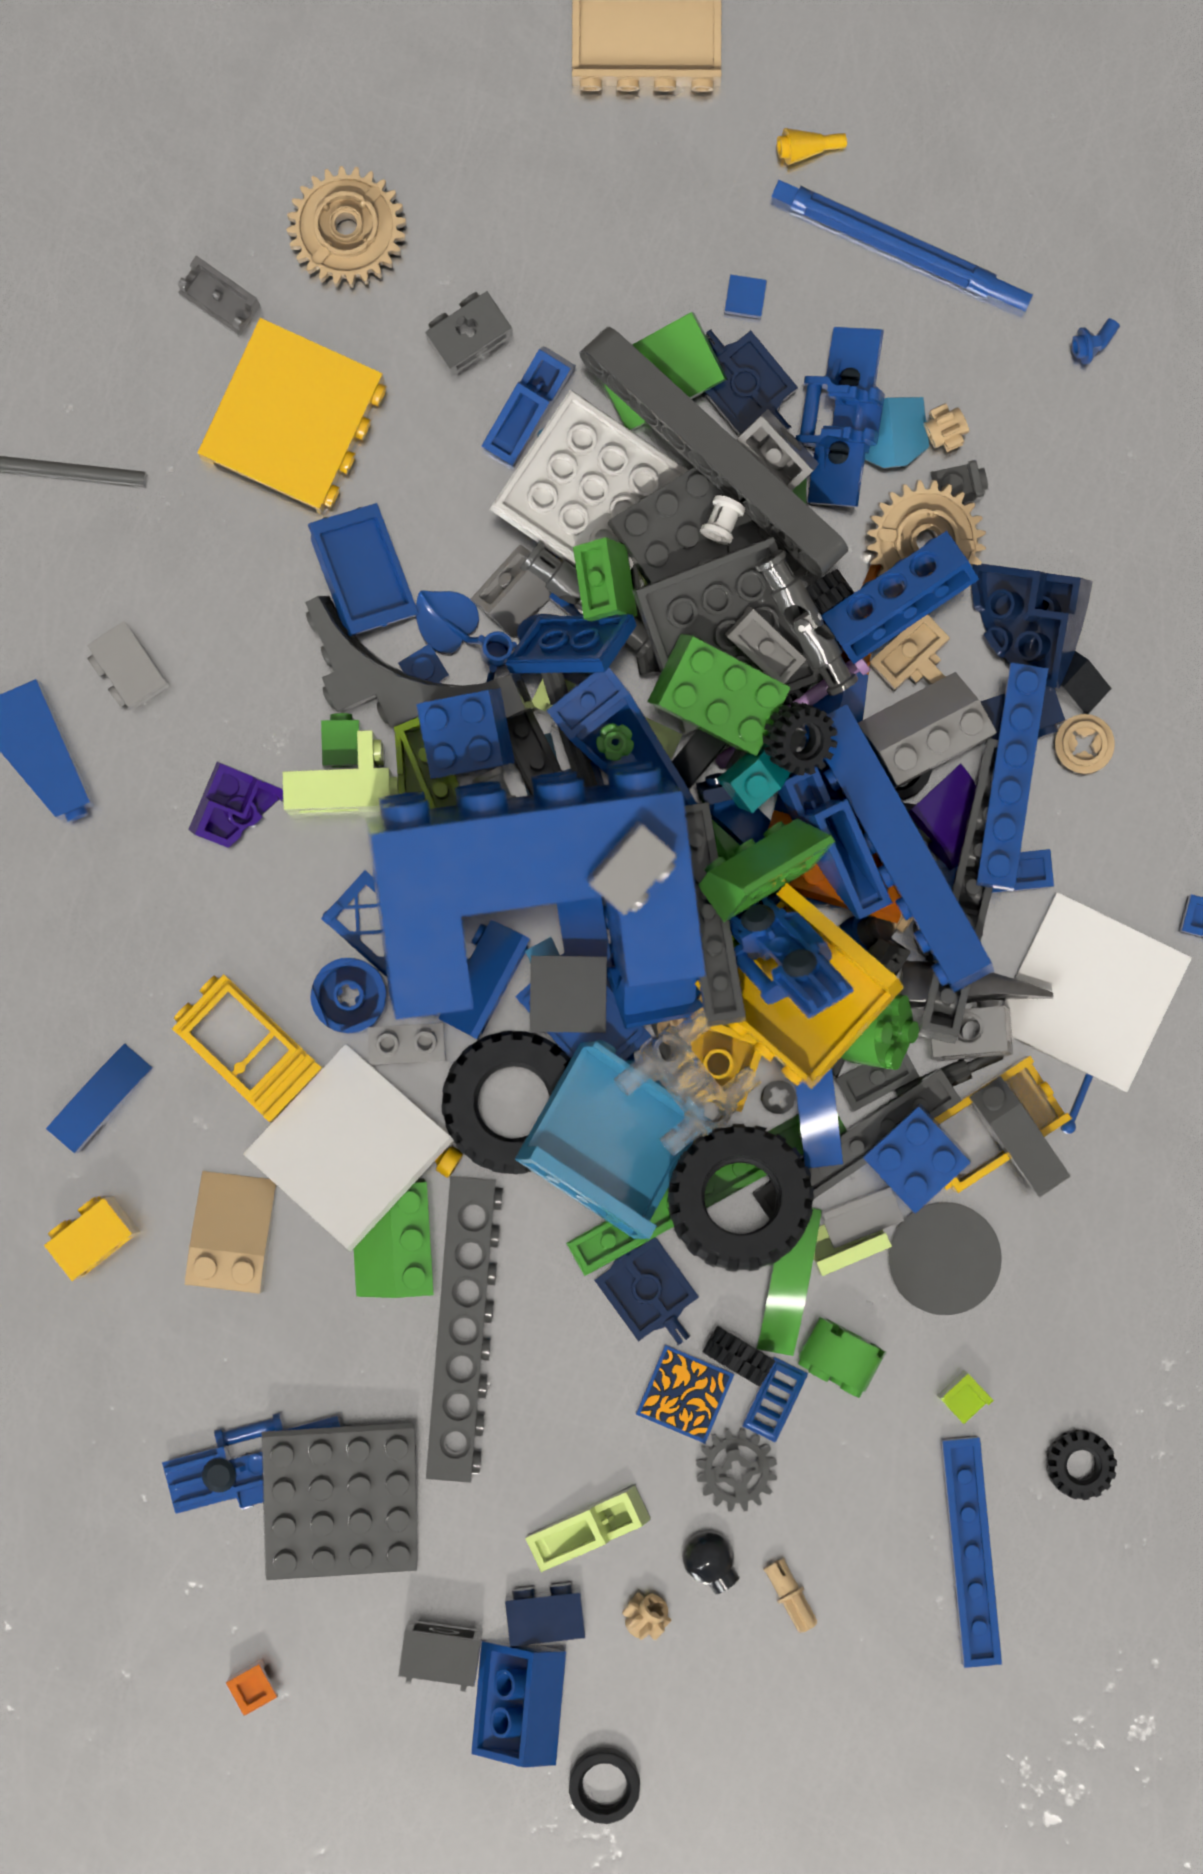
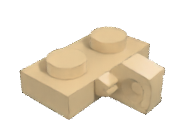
M926 615L902 631L870 661V665L894 690L899 688L909 677L915 683L923 678L928 685H931L946 677L936 667L941 661L936 653L950 641V637L929 615Z

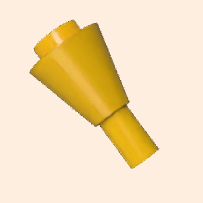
M784 128L782 136L777 137L778 156L780 159L784 158L787 165L822 153L824 150L847 147L845 133L822 135L821 133Z

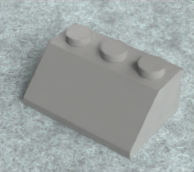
M956 672L858 723L894 789L983 743L997 733L979 699Z

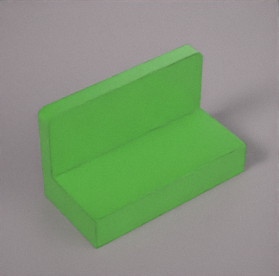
M604 537L574 546L573 552L584 619L592 622L616 614H630L633 617H637L628 552L625 545Z

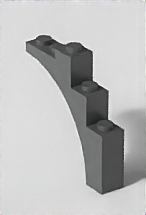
M317 596L305 602L308 608V612H306L307 621L314 632H318L323 646H321L322 656L327 665L333 666L334 672L323 676L322 680L325 684L323 687L324 697L331 707H335L336 712L349 710L377 697L379 700L377 710L384 723H389L390 728H394L419 717L416 705L418 703L501 688L507 720L535 708L520 673L510 674L486 683L473 685L441 684L417 678L381 660L365 647L355 635L349 636L347 629L342 625L338 611L330 596Z

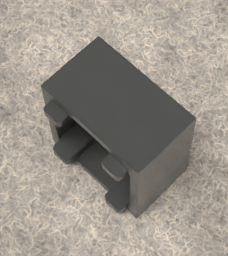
M408 1621L404 1632L398 1676L406 1677L405 1684H411L412 1678L461 1685L460 1691L466 1692L467 1686L474 1687L483 1631Z

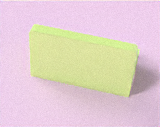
M823 1224L819 1226L814 1261L820 1275L824 1276L892 1246L887 1234L880 1230L833 1248Z

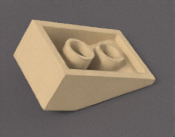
M202 1171L184 1285L258 1294L264 1291L277 1186L273 1181L266 1178Z

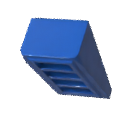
M774 1357L775 1363L759 1387L741 1425L776 1443L808 1373ZM776 1371L795 1379L793 1387L774 1378ZM770 1384L789 1393L787 1400L768 1392ZM763 1399L782 1407L780 1414L762 1406ZM757 1412L776 1421L773 1428L754 1419Z

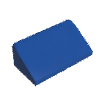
M622 978L616 992L624 1015L638 1014L692 1004L696 997V978L628 987Z

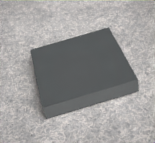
M531 956L530 1032L606 1033L607 957Z

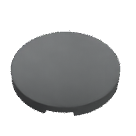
M936 1202L925 1205L916 1214L914 1212L909 1214L892 1236L890 1242L892 1247L888 1251V1265L892 1280L907 1301L925 1312L936 1315H955L966 1312L985 1300L996 1285L1002 1263L999 1240L987 1220L967 1206L952 1202Z

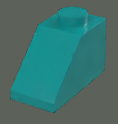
M765 743L762 744L757 756L747 753L717 778L736 805L752 813L782 788L791 773L769 760L771 756L766 755L764 748L770 745Z

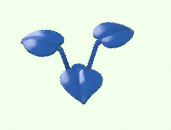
M422 590L419 592L416 601L419 614L416 615V621L424 641L427 644L430 643L434 650L446 654L456 652L461 646L462 641L468 644H480L482 646L480 651L481 658L489 666L486 682L494 680L496 668L505 665L512 651L517 647V643L512 642L507 634L500 631L491 632L486 637L483 635L470 637L469 635L478 626L479 614L476 605L467 596L453 591L433 592ZM536 614L526 618L518 626V640H522L538 616L559 615Z

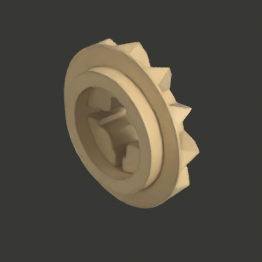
M1080 714L1069 718L1061 725L1059 732L1055 735V752L1061 764L1074 773L1091 774L1099 771L1107 765L1114 753L1115 740L1112 730L1105 721L1094 715ZM1073 732L1082 738L1091 736L1094 733L1097 735L1090 744L1092 752L1096 757L1085 750L1077 753L1075 756L1072 754L1078 745Z

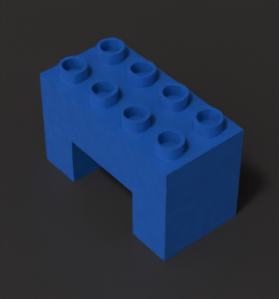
M634 761L608 766L609 784L584 788L583 779L577 778L576 771H562L531 777L533 795L507 798L506 789H501V782L492 781L456 787L457 805L429 809V803L425 799L424 792L400 793L379 798L381 816L366 817L365 821L389 995L395 1019L399 1020L473 1009L461 916L603 897L589 885L586 879L637 821L677 855L672 861L676 866L664 881L660 883L656 879L646 892L650 896L636 912L630 909L624 915L605 898L614 966L628 987L706 976L682 790L666 776L661 777L660 768H653L652 761Z

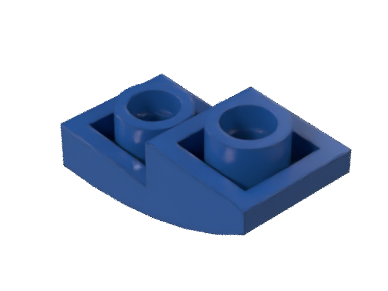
M733 800L709 805L711 819L727 834H730L740 846L750 839L757 843L765 838L763 834L768 830L771 820L759 808L752 813L739 808Z

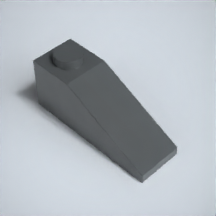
M1001 1076L969 1097L978 1117L1039 1198L1071 1177L1021 1102Z

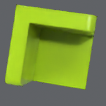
M965 1370L937 1395L963 1424L985 1404L989 1406L994 1401Z

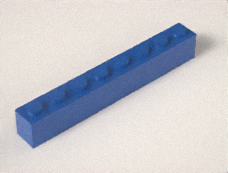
M846 704L827 714L826 716L831 717L834 721L831 726L837 729L838 734L831 736V739L838 742L836 748H829L828 752L834 754L832 759L829 760L824 757V761L829 769L823 773L832 790L835 792L841 789L843 795L848 800L856 821L860 823L865 832L863 837L871 855L876 853L882 863V866L877 868L887 888L894 885L901 898L895 900L905 921L912 918L919 929L913 935L923 953L930 950L937 963L931 967L940 984L944 986L949 983L953 992H956L993 972V964L850 708Z

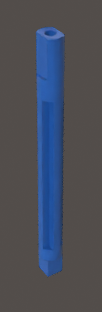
M778 180L772 193V198L790 205V210L984 298H987L989 295L1026 312L1033 294L996 278L997 274L808 188L803 186L797 188Z

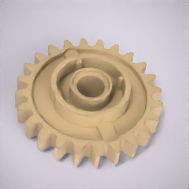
M343 166L339 167L337 176H333L328 169H325V179L323 181L312 176L313 188L309 189L301 186L300 190L304 198L292 199V204L298 211L287 213L288 220L296 223L286 228L288 235L297 237L289 243L291 250H301L296 257L298 263L309 261L306 269L309 275L316 270H320L319 279L322 283L329 276H333L335 287H338L341 280L345 278L350 288H353L355 279L360 277L367 285L369 273H374L377 277L381 278V265L393 267V262L389 257L390 254L401 255V249L395 243L406 240L405 234L398 231L399 228L407 225L405 218L397 217L404 210L403 205L399 203L392 204L397 197L395 190L385 193L386 180L382 179L376 184L373 183L374 174L372 171L362 178L360 177L359 168L356 166L351 175L346 174ZM344 219H351L356 222L357 226L351 234L344 235L336 230L339 222Z
M916 480L913 491L906 484H901L902 494L898 496L894 492L889 491L890 504L878 502L877 505L882 514L880 516L870 515L869 517L876 523V528L866 530V534L874 537V542L866 545L865 549L876 552V555L869 560V563L871 565L881 564V568L876 574L877 577L891 569L899 560L905 559L919 550L916 542L917 536L926 529L931 530L934 537H938L947 531L970 564L981 565L982 563L975 556L976 551L986 550L984 545L977 543V538L984 536L986 531L976 529L975 525L983 518L980 515H970V512L975 507V503L969 502L963 505L962 500L965 493L960 491L952 496V485L946 484L941 491L938 490L936 480H931L927 489H925L921 480Z

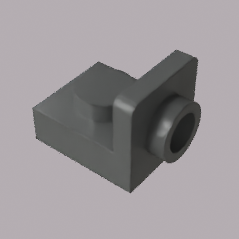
M976 460L968 461L966 465L932 471L929 474L930 480L937 481L939 491L946 484L952 485V496L960 491L964 492L963 505L969 502L981 501L984 497L983 491L988 490L985 469H978Z
M879 937L877 942L867 952L897 976L911 951L892 938L886 940Z

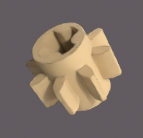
M944 403L930 410L929 416L931 420L924 422V428L933 447L937 448L944 445L946 452L962 446L964 443L962 436L969 433V427L960 408L956 407L949 410L947 404Z
M638 1592L622 1611V1614L626 1616L625 1625L627 1630L640 1640H643L648 1635L654 1641L657 1640L672 1620L667 1616L668 1606L666 1602L653 1593L644 1598Z

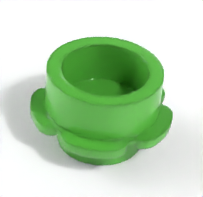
M607 724L601 729V735L596 740L599 752L604 753L605 757L612 761H618L622 756H628L634 747V742L631 740L632 732L625 725ZM614 738L619 740L618 745L612 744Z

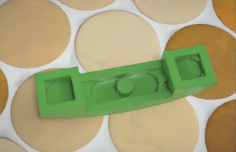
M812 1207L813 1212L810 1222L799 1242L789 1253L773 1264L756 1347L758 1350L794 1356L822 1213L820 1208Z

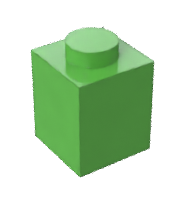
M350 713L330 714V720H321L322 766L325 769L358 768L357 731H361V722L359 720H352V714Z

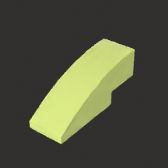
M634 1485L527 1536L525 1539L540 1571L543 1572L601 1547L610 1540L643 1527L651 1518Z

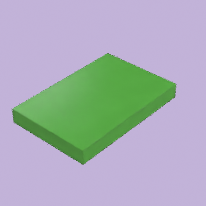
M694 312L688 313L632 344L691 399L727 380ZM605 385L626 428L633 431L646 424L636 412Z

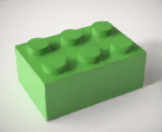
M680 634L647 702L744 753L757 756L763 744V736H767L769 732L764 729L766 723L773 724L774 720L770 716L773 712H779V707L782 706L791 687L694 636Z

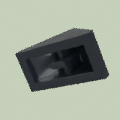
M1075 651L1060 688L1055 689L1082 714H1089L1112 688L1090 660Z

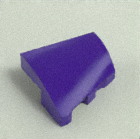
M217 761L188 830L199 837L229 848L241 837L242 832L248 826H254L263 818L262 814L278 800H283V788Z
M961 763L908 812L911 819L932 840L927 846L950 870L959 862L976 789L974 780Z

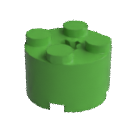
M898 994L841 1058L862 1065L892 1070L899 1069L909 1044L916 1042L919 1033V1025L916 1021H913L908 996Z
M820 1316L799 1354L800 1360L797 1364L807 1369L814 1376L826 1382L830 1380L840 1386L842 1390L860 1398L870 1385L886 1351L873 1343L870 1345L866 1340L862 1339L863 1337Z

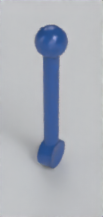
M1087 1073L1070 1113L1072 1119L1061 1126L1066 1134H1072L1076 1130L1075 1120L1093 1076Z

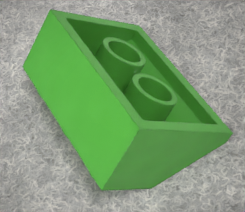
M799 819L792 821L786 826L781 821L769 828L763 834L765 838L755 843L753 839H750L734 851L735 856L726 861L724 857H720L704 869L707 874L698 886L722 921L726 922L779 890L786 883H790L812 870L834 844L835 841L832 836Z
M417 1179L353 1249L356 1297L403 1298L434 1295L428 1193L425 1179Z

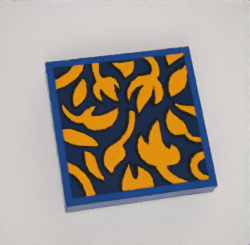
M665 1344L636 1415L705 1444L735 1374Z

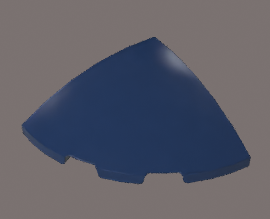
M973 564V570L979 578L978 581L972 584L973 603L975 610L981 613L982 621L986 628V632L983 634L989 645L998 656L1005 658L1010 664L1017 663L1048 668L1046 686L1059 689L1078 644L1093 581L1080 577L1050 574L1034 570Z

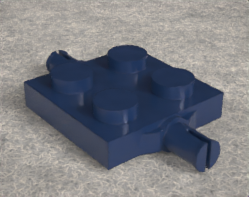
M712 329L707 331L706 337L727 380L703 393L740 436L769 409L784 427L789 430L792 426L778 412V409L784 400L798 390V387L751 330L737 342L727 344L726 346L722 344Z
M656 1237L617 1258L610 1269L594 1280L638 1342L652 1331L664 1327L669 1331L677 1345L681 1344L683 1340L676 1332V1328L685 1340L691 1336L678 1320V1317L684 1308L698 1299L699 1296Z

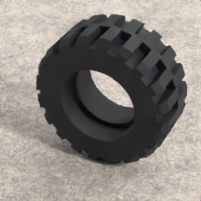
M501 1031L484 1036L472 1045H469L453 1062L442 1090V1115L444 1116L448 1134L454 1140L456 1147L471 1159L472 1162L493 1172L502 1174L532 1172L515 1160L527 1136L508 1138L493 1132L484 1123L478 1107L479 1093L486 1079L494 1072L506 1067H522L540 1077L550 1097L569 1064L570 1057L547 1038L526 1031Z
M733 1124L732 1127L722 1128L721 1126L712 1129L707 1135L700 1136L693 1141L692 1145L679 1158L673 1170L668 1191L670 1220L672 1219L675 1227L674 1231L679 1240L685 1243L687 1250L694 1256L697 1255L703 1259L705 1264L714 1268L715 1266L721 1267L731 1272L759 1270L761 1267L770 1266L778 1262L789 1253L805 1233L813 1212L814 1188L811 1186V1174L808 1166H805L802 1162V1155L795 1147L791 1148L785 1142L786 1139L778 1133L774 1135L767 1132L765 1127L758 1125L747 1127L744 1124ZM733 1163L754 1165L764 1171L774 1185L776 1191L774 1213L763 1227L754 1232L737 1234L726 1231L719 1227L708 1214L705 1205L706 1186L714 1173L726 1165Z

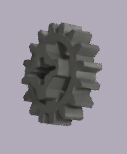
M729 1429L726 1430V1439L723 1441L715 1435L712 1436L714 1447L712 1449L705 1446L701 1448V1451L707 1456L706 1460L696 1461V1466L704 1469V1473L696 1476L697 1482H707L708 1484L702 1491L703 1495L707 1496L714 1493L716 1496L713 1505L717 1507L722 1501H726L729 1512L733 1511L735 1503H740L744 1512L748 1511V1501L753 1500L760 1506L762 1502L759 1494L764 1492L771 1495L773 1492L767 1485V1481L777 1480L778 1477L775 1473L769 1472L770 1467L777 1465L776 1459L766 1458V1455L771 1450L769 1444L760 1448L758 1446L760 1436L756 1434L751 1440L746 1439L745 1429H741L738 1437H733ZM738 1445L751 1449L759 1458L748 1459L739 1452ZM725 1449L726 1457L721 1465L711 1468L716 1455ZM738 1461L742 1467L747 1466V1470L742 1472V1478L739 1480H735L733 1474H726L727 1470L732 1469L731 1462ZM762 1472L756 1487L748 1492L747 1484L752 1476ZM725 1482L734 1488L735 1495L723 1492L715 1483Z

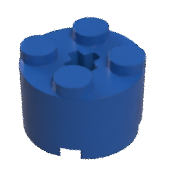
M340 958L326 964L317 974L310 994L311 1005L317 1018L328 1028L340 1033L357 1034L367 1031L369 1027L375 1026L381 1020L388 1004V989L383 976L369 963L356 958ZM346 986H349L351 990L359 991V996L355 998L356 1004L353 1006L348 1002H341L340 997L345 994L344 988Z

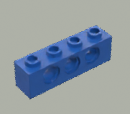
M945 531L938 537L930 539L922 548L907 558L896 562L891 569L876 579L865 583L861 589L821 616L851 662L855 664L978 581L979 578L955 541Z

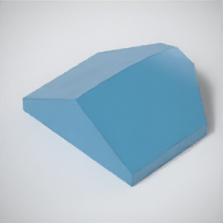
M924 397L884 398L878 443L876 446H870L869 454H865L866 461L882 468L907 466L929 448V440L924 428V422H926Z

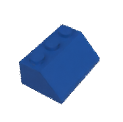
M492 919L487 926L481 923L471 941L472 944L476 945V948L470 959L467 958L473 1009L441 1013L438 1019L479 1040L523 959L525 951L532 942L531 939Z
M481 1642L471 1754L523 1768L556 1765L566 1651L541 1645L529 1644L510 1647L508 1642Z

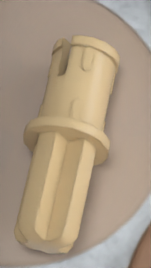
M783 1557L764 1567L763 1571L766 1572L779 1596V1599H777L778 1604L783 1603L797 1631L803 1633L815 1627L817 1619L802 1593L805 1590L804 1587L798 1586Z

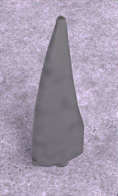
M909 960L904 962L902 983L904 988L899 994L908 996L911 1008H925L933 973L931 966L935 963ZM991 972L971 983L966 1003L1002 999H1053V992L1021 980Z

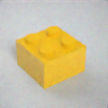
M694 1016L670 1086L681 1092L742 1112L762 1056L753 1048L757 1041L748 1034L742 1038L731 1028L723 1025L707 1027L706 1019Z
M101 1196L93 1197L77 1210L81 1214L74 1222L71 1219L68 1221L64 1220L48 1233L51 1240L44 1246L71 1281L84 1277L141 1232L113 1196L106 1198Z

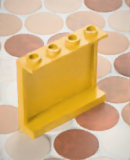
M260 318L197 454L206 462L213 465L217 463L315 508L318 513L323 514L325 507L332 508L338 497L340 487L336 486L341 473L348 474L352 467L356 454L351 451L357 438L363 441L369 430L372 420L367 417L372 406L378 407L386 393L387 386L383 385V373Z
M786 883L777 893L781 900L777 904L778 908H783L786 912H798L820 935L832 952V959L829 962L850 983L854 991L809 1019L788 996L776 1003L767 1004L761 998V991L740 968H737L746 1018L744 1022L727 1025L740 1037L743 1038L748 1033L756 1040L757 1043L753 1048L770 1062L775 1057L784 1065L781 1072L792 1083L798 1086L803 1082L812 1089L904 987L892 972ZM762 958L754 960L761 970L773 981L771 970L778 967V963L773 958L764 961ZM698 980V981L695 983V985H696V987L701 991V989H700V983H699V980ZM701 995V996L699 997V1000L703 1003V1001H702V995Z

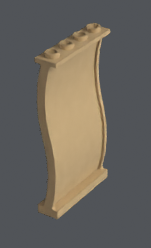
M572 0V86H580V90L599 91L602 89V86H617V90L626 92L637 91L639 86H654V90L661 92L674 91L676 86H691V90L697 92L712 91L713 86H720L722 0Z

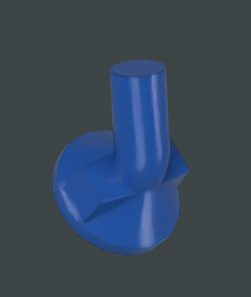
M1108 318L1096 336L1086 327L1079 328L1077 336L1072 338L1074 356L1080 358L1083 364H1090L1097 352L1103 350L1109 344L1120 328V324L1114 319Z

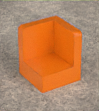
M263 1659L231 1675L226 1681V1685L244 1716L278 1697L264 1670L265 1663Z

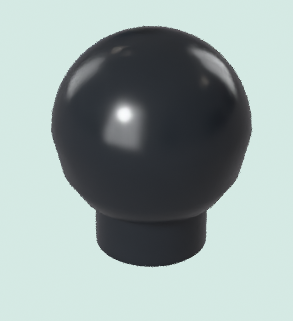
M705 1531L694 1535L686 1543L682 1554L683 1566L695 1581L708 1584L714 1594H720L731 1588L739 1580L740 1577L733 1568V1549L730 1542L723 1535Z

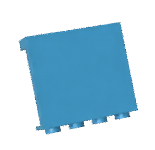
M602 1040L580 1043L515 1160L633 1239H650L657 1227L650 1222V1219L669 1187L673 1170L679 1158L692 1145L700 1128L712 1127L714 1122L703 1115L704 1109L696 1103L688 1100L682 1101L676 1097L673 1087L659 1080L654 1082L644 1075L646 1070L641 1065L630 1060L625 1062L616 1056V1049Z

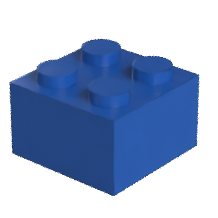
M501 688L416 704L431 779L515 763Z
M921 1104L914 1108L863 1157L915 1214L964 1170L972 1160Z

